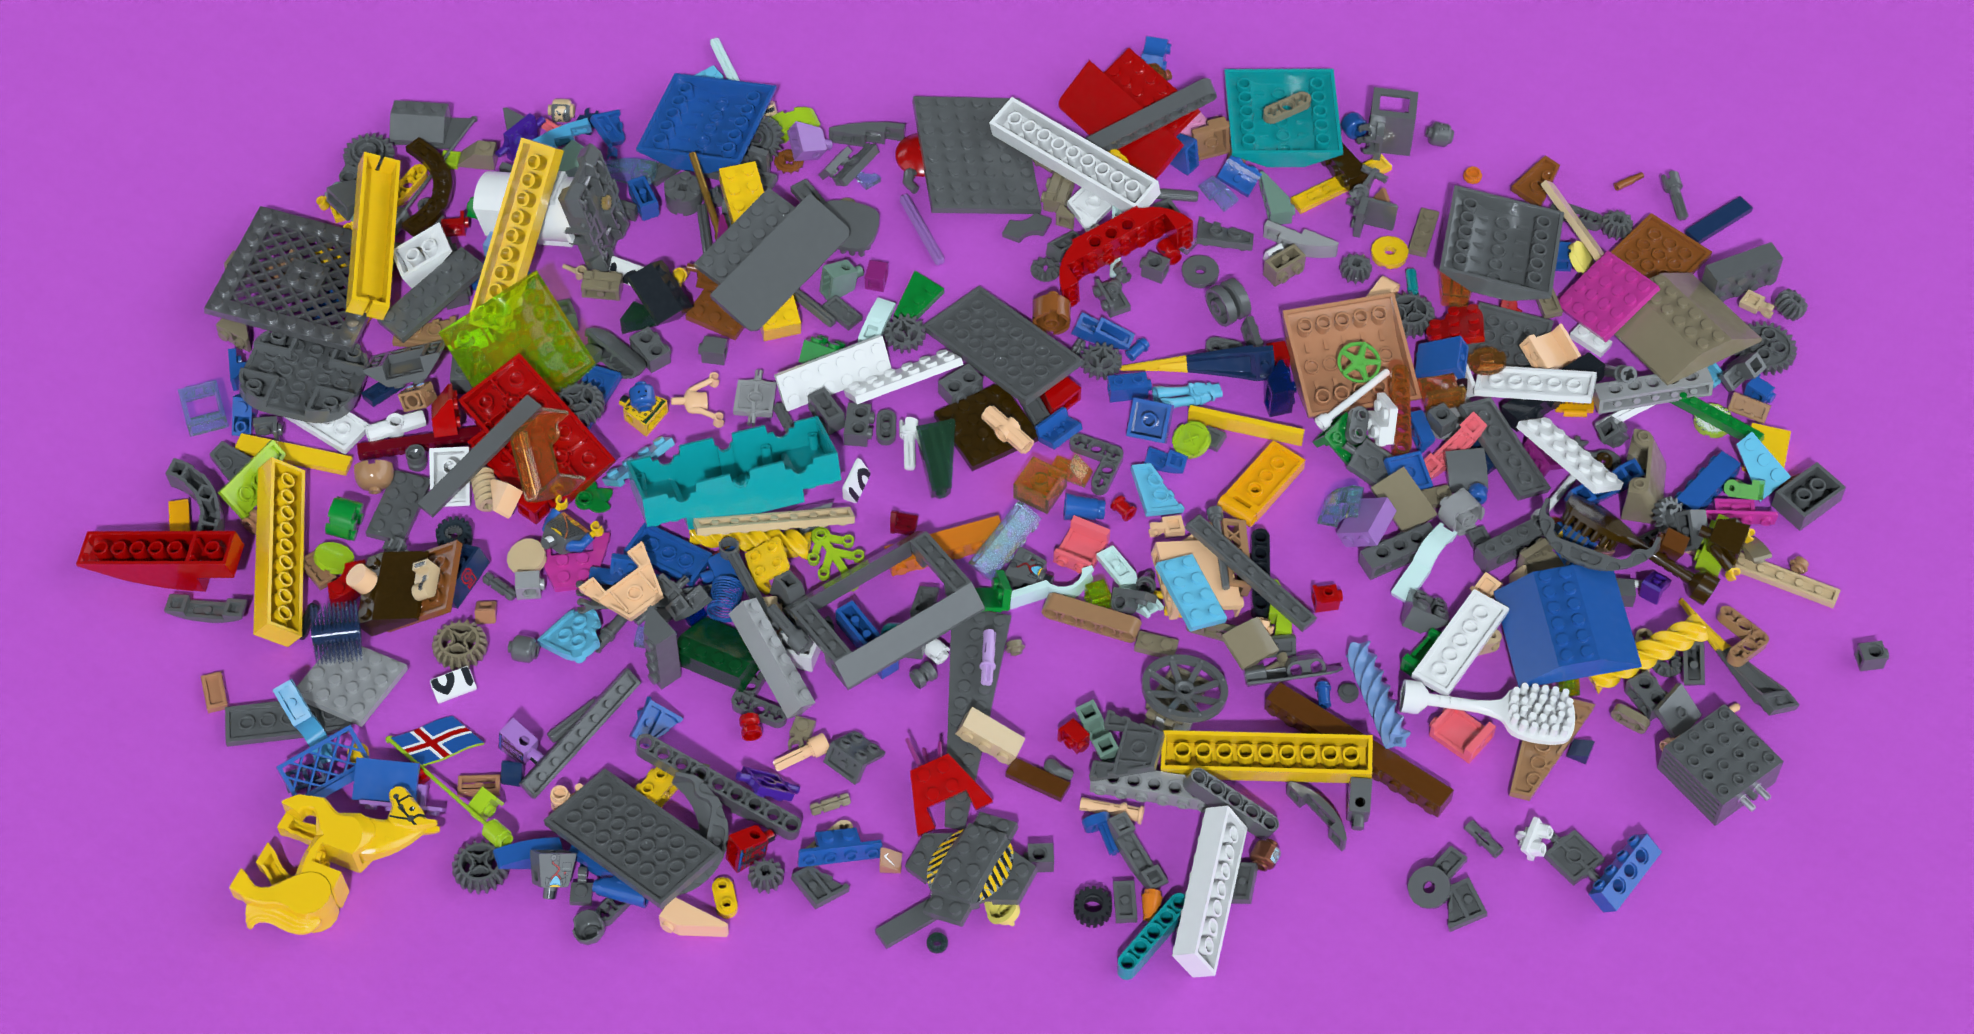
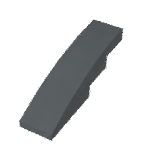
M863 122L829 127V139L832 140V143L864 147L866 142L885 144L886 139L901 141L905 138V124Z

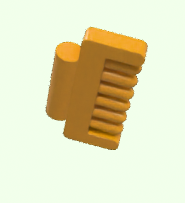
M1593 399L1592 403L1584 404L1565 402V404H1560L1555 409V412L1563 413V417H1587V413L1594 412Z

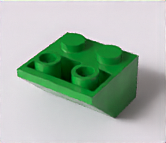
M823 335L811 336V338L804 340L798 362L806 363L847 347L846 343L837 340L835 342L828 341V337Z

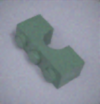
M1094 699L1076 707L1075 710L1083 728L1090 734V741L1100 761L1115 763L1119 747L1111 732L1105 730L1104 719Z

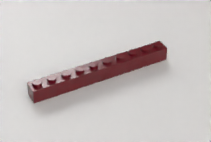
M478 426L458 429V435L434 438L433 432L357 443L359 460L404 455L406 449L415 444L421 445L425 451H429V448L468 445L467 441L480 432V428Z

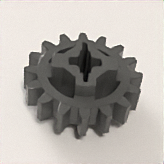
M908 313L906 317L899 314L898 319L893 316L892 322L888 321L887 327L884 328L887 346H893V351L900 349L901 354H903L904 350L911 353L912 348L917 351L918 345L922 346L923 340L926 338L925 326H922V320L917 322V316L910 318Z
M1096 342L1095 347L1090 344L1089 350L1084 349L1083 354H1081L1083 359L1081 368H1084V374L1089 373V378L1096 376V380H1099L1100 377L1107 380V376L1114 375V373L1118 374L1119 368H1122V355L1119 354V349L1113 350V345L1107 347L1106 342L1103 345H1099Z
M1672 496L1659 499L1654 504L1656 509L1652 510L1655 514V517H1652V519L1656 521L1654 526L1659 527V532L1665 531L1668 527L1677 531L1675 513L1686 511V509H1682L1683 503H1678V499H1673Z

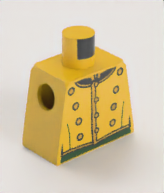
M623 395L619 400V405L624 407L625 421L646 437L668 413L666 399L655 396L656 403L652 406V409L639 412L631 406L630 397Z

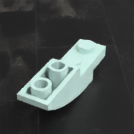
M879 297L876 299L859 334L858 343L877 335L884 336V328L887 327V322L890 321L896 303Z

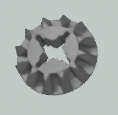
M1047 256L1045 258L1039 257L1037 260H1033L1030 271L1035 279L1049 282L1059 276L1060 264L1054 258L1049 259ZM1045 265L1048 266L1046 273L1043 270Z
M1676 651L1674 656L1668 659V661H1671L1670 665L1667 662H1663L1664 660H1658L1655 666L1652 667L1657 674L1663 677H1674L1682 671L1683 657H1680L1678 651Z

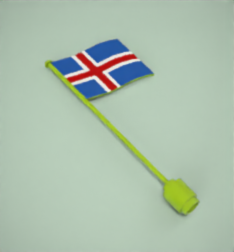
M449 716L438 719L414 731L395 737L389 735L385 738L386 743H391L412 763H420V768L423 769L428 777L484 825L482 835L496 848L512 843L513 836L511 831L497 819L486 822L423 767L443 761L469 748L484 745L483 741L455 717Z

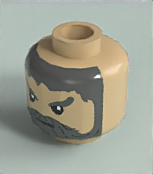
M556 98L552 101V105H548V115L551 116L554 122H570L571 118L575 117V104H572L570 99Z

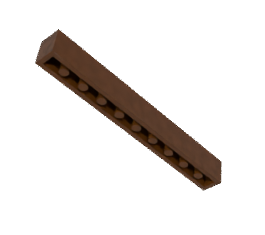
M1281 682L1278 683L1266 698L1264 710L1301 733L1365 735ZM1373 740L1372 779L1380 781L1388 786L1391 791L1401 794L1410 803L1417 804L1426 813L1433 814L1438 818L1452 801L1454 790Z

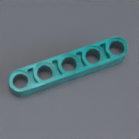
M1176 893L1172 895L1119 956L1117 974L1120 978L1130 980L1135 977L1179 926L1183 907L1177 908L1175 905L1184 906L1185 894ZM1162 920H1169L1170 922L1165 923ZM1149 935H1156L1157 937L1152 938ZM1136 950H1143L1144 952L1138 953ZM1123 965H1130L1131 967L1125 968Z

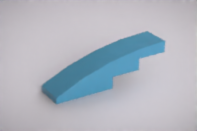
M588 118L570 122L533 139V141L558 148V146L567 145L572 139L575 141L574 136L592 132L591 124Z

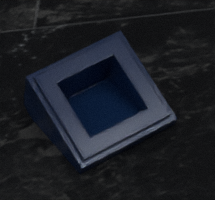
M1574 739L1566 757L1586 764L1595 741Z
M502 760L501 784L521 787L519 783L525 775L523 763Z

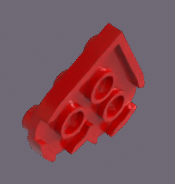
M1477 304L1448 308L1445 319H1433L1429 322L1426 330L1428 342L1461 336L1467 344L1485 342L1482 311L1478 308Z

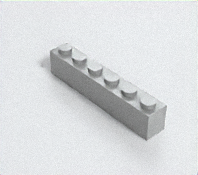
M757 598L742 601L729 613L730 618L787 719L796 717V715H802L815 704L811 693Z

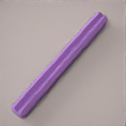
M908 194L901 195L900 203L936 265L943 264L945 258Z

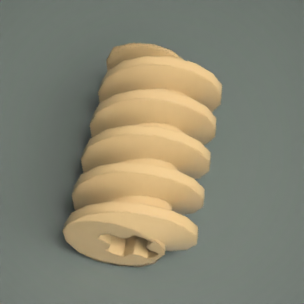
M483 467L471 479L476 508L483 512H492L493 502L490 480L496 479V477L493 475L494 470Z

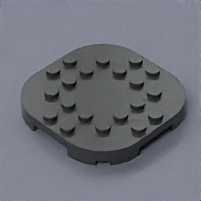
M267 330L256 338L253 343V350L244 368H240L239 392L248 405L265 413L309 423L332 422L344 417L353 409L367 379L363 369L368 362V357L366 353L360 350L361 346L358 343L352 353L287 335L275 332L270 333Z

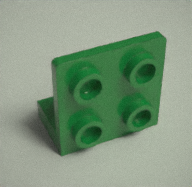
M1347 412L1335 417L1332 420L1331 426L1322 431L1313 441L1317 448L1322 445H1329L1346 465L1349 464L1352 456L1351 453L1343 449L1346 442H1348L1345 437L1348 419ZM1363 442L1353 446L1357 448L1358 446L1362 445Z
M996 570L995 578H992L991 581L992 588L975 589L985 607L984 611L998 613L1010 611L1012 588L1004 570Z

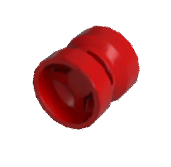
M746 713L740 716L739 723L740 727L743 728L741 730L742 739L745 741H755L761 738L762 730L759 726V715L756 713Z

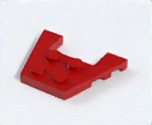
M949 754L910 770L918 837L935 830L934 823L927 809L954 796L967 792L975 811L993 803L988 794Z

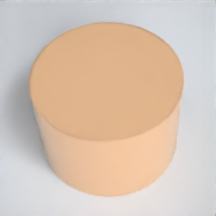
M357 564L347 574L346 583L360 594H367L375 587L378 577L375 572L364 564Z

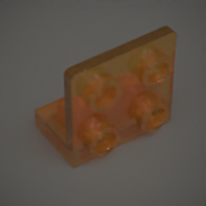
M1453 373L1417 379L1426 412L1432 406H1438L1443 402L1448 408L1459 407L1461 404H1464L1466 397L1465 386L1458 387Z

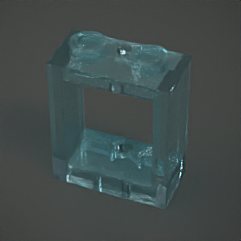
M216 380L178 389L190 437L229 427ZM215 395L219 411L190 418L186 402Z

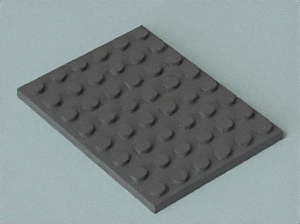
M913 96L912 104L931 213L1041 214L1042 208L1032 158L996 138L991 132L989 122L1010 98Z

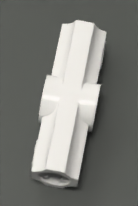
M422 410L404 415L392 413L386 420L366 425L364 428L367 439L371 442L387 437H402L405 432L426 426V420Z

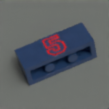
M464 544L461 549L452 604L453 608H459L490 563L480 547Z

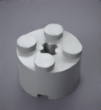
M1461 488L1450 497L1446 496L1440 501L1441 507L1438 517L1450 531L1453 532L1455 530L1458 532V536H1463L1467 530L1477 527L1475 523L1478 519L1480 521L1483 519L1485 509L1465 488Z

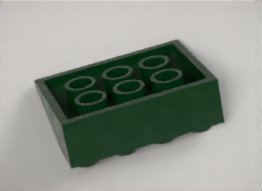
M708 617L700 620L677 639L680 667L741 692L746 689L759 670L738 630Z

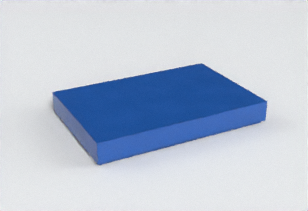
M356 757L352 800L390 802V790L401 786L405 787L416 801L420 763Z

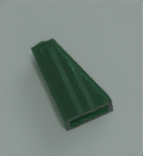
M955 419L916 426L915 435L931 498L942 499L951 493Z

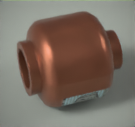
M1267 838L1266 840L1257 841L1250 853L1252 863H1257L1258 870L1266 872L1267 870L1274 869L1281 856L1277 842Z

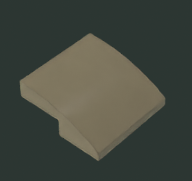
M1258 617L1231 629L1221 636V639L1241 670L1257 665L1261 660L1273 656L1279 651V648Z

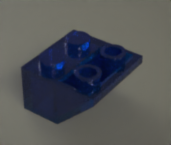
M1283 359L1278 361L1266 380L1264 404L1269 417L1292 413V407L1295 404L1294 393L1297 392L1296 384L1294 381H1291L1290 369L1288 366H1285Z

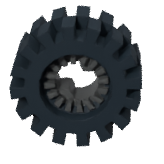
M455 516V519L452 520V517H448L449 521L443 519L442 524L439 523L437 525L438 528H436L435 532L438 546L455 540L462 543V547L464 544L472 545L473 534L471 525L468 521L465 522L464 518L459 520V517ZM456 533V534H457V538L454 537V539H453V537H451L450 535Z

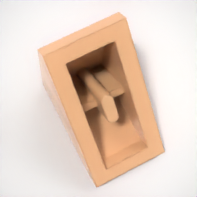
M492 479L490 484L493 511L508 519L511 517L523 491L509 483Z

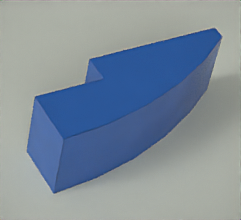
M1083 312L1076 320L1071 332L1072 335L1096 344L1098 342L1099 345H1103L1106 342L1107 347L1113 345L1114 349L1129 350L1135 336L1134 333L1103 317L1097 320Z
M553 837L505 845L494 849L493 854L498 869H531L530 850L564 849L560 838Z

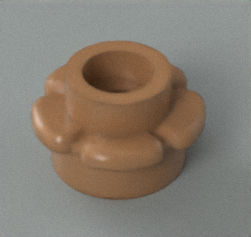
M1796 556L1790 560L1789 563L1793 572L1805 574L1808 571L1809 563L1803 557Z

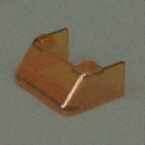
M542 407L511 436V447L523 495L527 502L537 503L554 499L558 495L567 496L586 480L585 476L562 474L558 470L552 445L560 437L558 423L569 415V412L566 410Z

